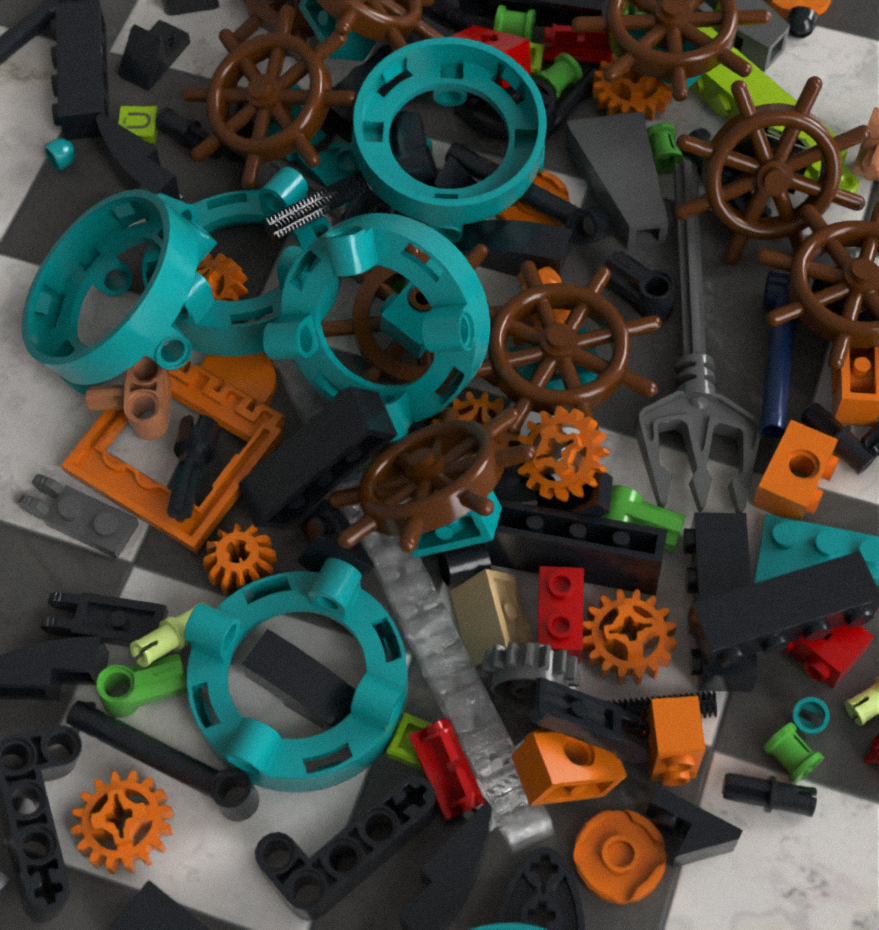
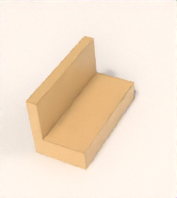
M484 569L450 591L470 670L477 671L482 668L485 650H493V645L497 644L508 647V642L516 644L524 642L534 643L515 574Z

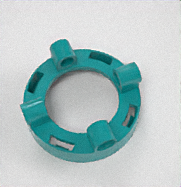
M456 37L431 38L414 42L394 51L378 63L369 73L359 90L353 114L354 128L352 130L351 163H358L359 169L370 188L387 205L408 217L427 222V226L435 229L451 243L458 242L462 238L463 224L482 221L504 211L526 192L536 174L543 172L547 120L542 96L533 79L519 63L490 45ZM405 72L409 78L397 84L384 98L377 92L385 83L387 84L395 76ZM498 77L502 78L524 100L517 105L512 97L493 81ZM433 90V99L444 106L461 105L466 102L468 92L473 93L492 105L504 121L508 134L507 153L496 171L483 181L472 186L443 189L423 184L401 168L391 151L389 131L398 111L412 98Z
M285 166L260 190L223 193L192 205L163 193L156 195L187 220L192 219L211 234L234 226L263 224V219L306 198L308 185L298 171ZM324 216L319 217L290 233L297 240L300 247L291 245L283 251L277 265L279 286L258 297L240 301L214 300L208 281L196 271L189 295L174 321L175 325L190 341L192 350L219 356H244L265 352L263 346L264 329L269 322H274L281 316L282 292L288 272L300 253L309 244L332 228L328 220ZM155 243L148 244L142 261V279L145 288L154 273L161 253L160 246ZM334 276L325 288L320 306L321 321L332 309L338 297L342 277ZM274 313V316L266 319L232 325L234 321L250 320Z
M133 189L107 197L87 210L61 235L40 265L29 288L22 315V337L27 351L33 358L57 373L69 386L83 395L86 394L90 386L120 375L140 361L145 355L164 369L175 370L181 368L189 361L192 355V345L175 325L174 321L189 295L197 267L218 242L192 219L187 220L150 191ZM148 217H149L148 222H142V223H138V224L132 225V224L135 223V222H138V221H140V220H142V219H145V218H148ZM142 243L158 244L161 248V253L156 268L134 307L101 340L90 347L83 344L78 336V317L84 298L91 285L108 296H119L125 293L132 284L133 275L119 255L127 249ZM115 270L111 276L106 277L110 271Z
M388 213L364 214L349 218L335 225L300 253L289 270L284 283L281 316L274 322H269L266 325L263 333V346L266 355L271 360L294 359L309 383L329 402H332L340 391L349 386L379 392L398 434L390 441L394 442L406 436L408 428L414 422L429 418L447 407L475 377L484 361L489 345V307L485 292L473 267L459 249L442 234L424 223L408 217ZM409 243L423 251L441 267L444 272L440 278L424 262L405 251ZM374 265H378L403 275L422 292L432 308L423 320V341L429 352H436L432 365L423 376L402 385H380L355 375L337 359L325 339L320 320L322 296L325 288L334 276H352L363 273ZM456 367L458 372L448 383L452 387L443 393H435L434 391L442 385L453 368Z
M327 558L320 572H286L261 578L234 592L217 608L199 603L187 621L184 638L189 641L192 648L187 667V692L193 716L205 742L217 759L227 768L236 767L245 771L252 783L257 786L280 792L298 793L323 790L350 780L363 772L382 755L389 746L405 712L408 699V671L401 636L395 623L382 605L369 593L361 589V573L343 560ZM292 612H311L337 621L355 637L366 661V674L356 689L350 714L330 730L302 739L280 738V735L270 726L253 718H243L234 706L229 692L230 665L236 649L242 640L255 627L266 620ZM373 626H376L379 629V631L383 634L384 637L382 638V640L385 644L390 660L393 661L386 663L385 652L381 640ZM205 686L208 688L211 705L220 722L216 725H213L214 721L207 701L203 702L202 699L203 687ZM346 746L349 747L352 755L350 759L343 763L339 759L328 765L318 767V772L307 773L304 762L324 758L340 751Z

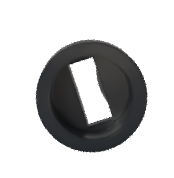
M804 6L790 9L787 23L790 25V35L799 39L810 36L816 27L817 13L811 8Z

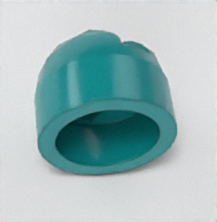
M59 138L43 145L48 161L57 172L64 170L74 162L76 152L70 141Z
M806 697L795 705L792 712V720L800 732L807 735H815L822 732L828 725L830 712L822 700L815 697ZM801 709L814 717L822 719L820 725L818 726L798 716Z

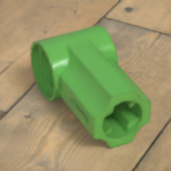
M622 485L612 486L610 511L600 516L606 519L667 529L665 550L672 553L677 545L686 518L684 515L644 502L638 492Z
M179 653L157 659L147 667H141L139 664L131 667L121 664L111 665L104 668L96 680V689L104 710L111 716L118 718L133 714L140 706L188 693L187 681ZM118 685L130 687L128 692L121 697H111L108 695Z

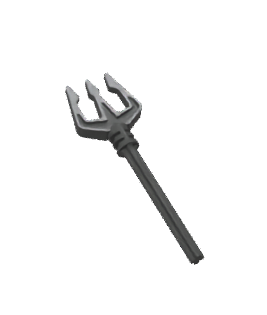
M683 160L682 164H674L675 208L698 197L696 166L691 165L690 160ZM699 214L686 220L676 218L682 356L674 362V372L677 375L675 377L677 389L676 392L644 407L635 421L634 432L657 506L665 508L668 501L672 474L660 465L658 432L676 430L682 435L693 473L689 487L699 512H702L706 506L712 478L707 470L712 435L715 433L734 439L738 446L739 475L731 480L728 489L735 513H743L746 508L761 436L759 431L760 421L757 417L722 394H717L714 386L716 376L713 373L715 371V361L712 357L706 355Z

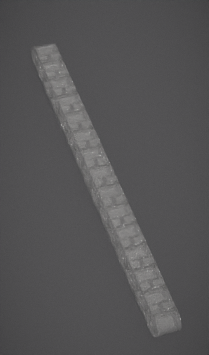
M274 313L255 318V321L274 316ZM294 359L272 360L301 423L305 426L311 416L320 413L331 402L324 398L309 383ZM371 458L338 484L334 491L359 486L363 474L372 463ZM359 503L343 507L351 525L365 515ZM374 530L360 542L375 565L373 572L444 718H449L484 800L492 807V818L508 850L513 854L554 835V828L544 804L529 806L511 758L516 748L421 558H414L411 553L402 552L399 548L400 537L388 536Z

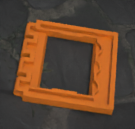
M189 360L181 368L175 370L166 369L171 381V398L202 416L206 415L213 418L220 427L248 442L239 455H234L212 484L213 489L199 507L194 505L191 518L185 519L184 522H177L175 518L169 517L167 508L172 490L106 451L129 422L124 409L105 410L61 464V467L66 474L197 554L242 494L238 483L252 472V468L256 464L267 459L284 438L281 428L286 421V416L263 402H260L254 408L256 398L230 383L225 384L221 389L223 379L197 364L190 368L191 361ZM148 375L142 381L150 380L155 375Z

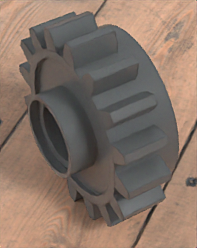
M508 642V647L496 644L493 645V650H485L482 660L481 679L485 680L486 686H490L492 694L507 702L529 706L530 687L537 677L551 680L575 690L580 686L581 663H578L576 656H567L566 650L553 651L551 645L532 642L519 644Z

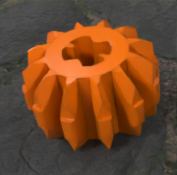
M235 522L232 533L227 534L225 531L218 529L217 536L219 541H207L206 550L209 555L203 557V565L205 570L209 571V582L213 586L221 585L222 592L227 596L235 588L239 590L249 583L274 575V569L271 565L276 563L277 555L275 550L271 549V539L267 534L259 536L258 528L254 525H251L245 532H242L241 526Z

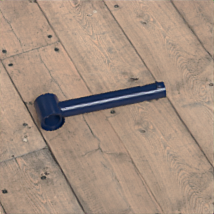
M768 272L763 307H769L774 310L790 303L787 291L788 274ZM796 319L776 327L770 326L759 430L760 434L767 438H780L785 433Z

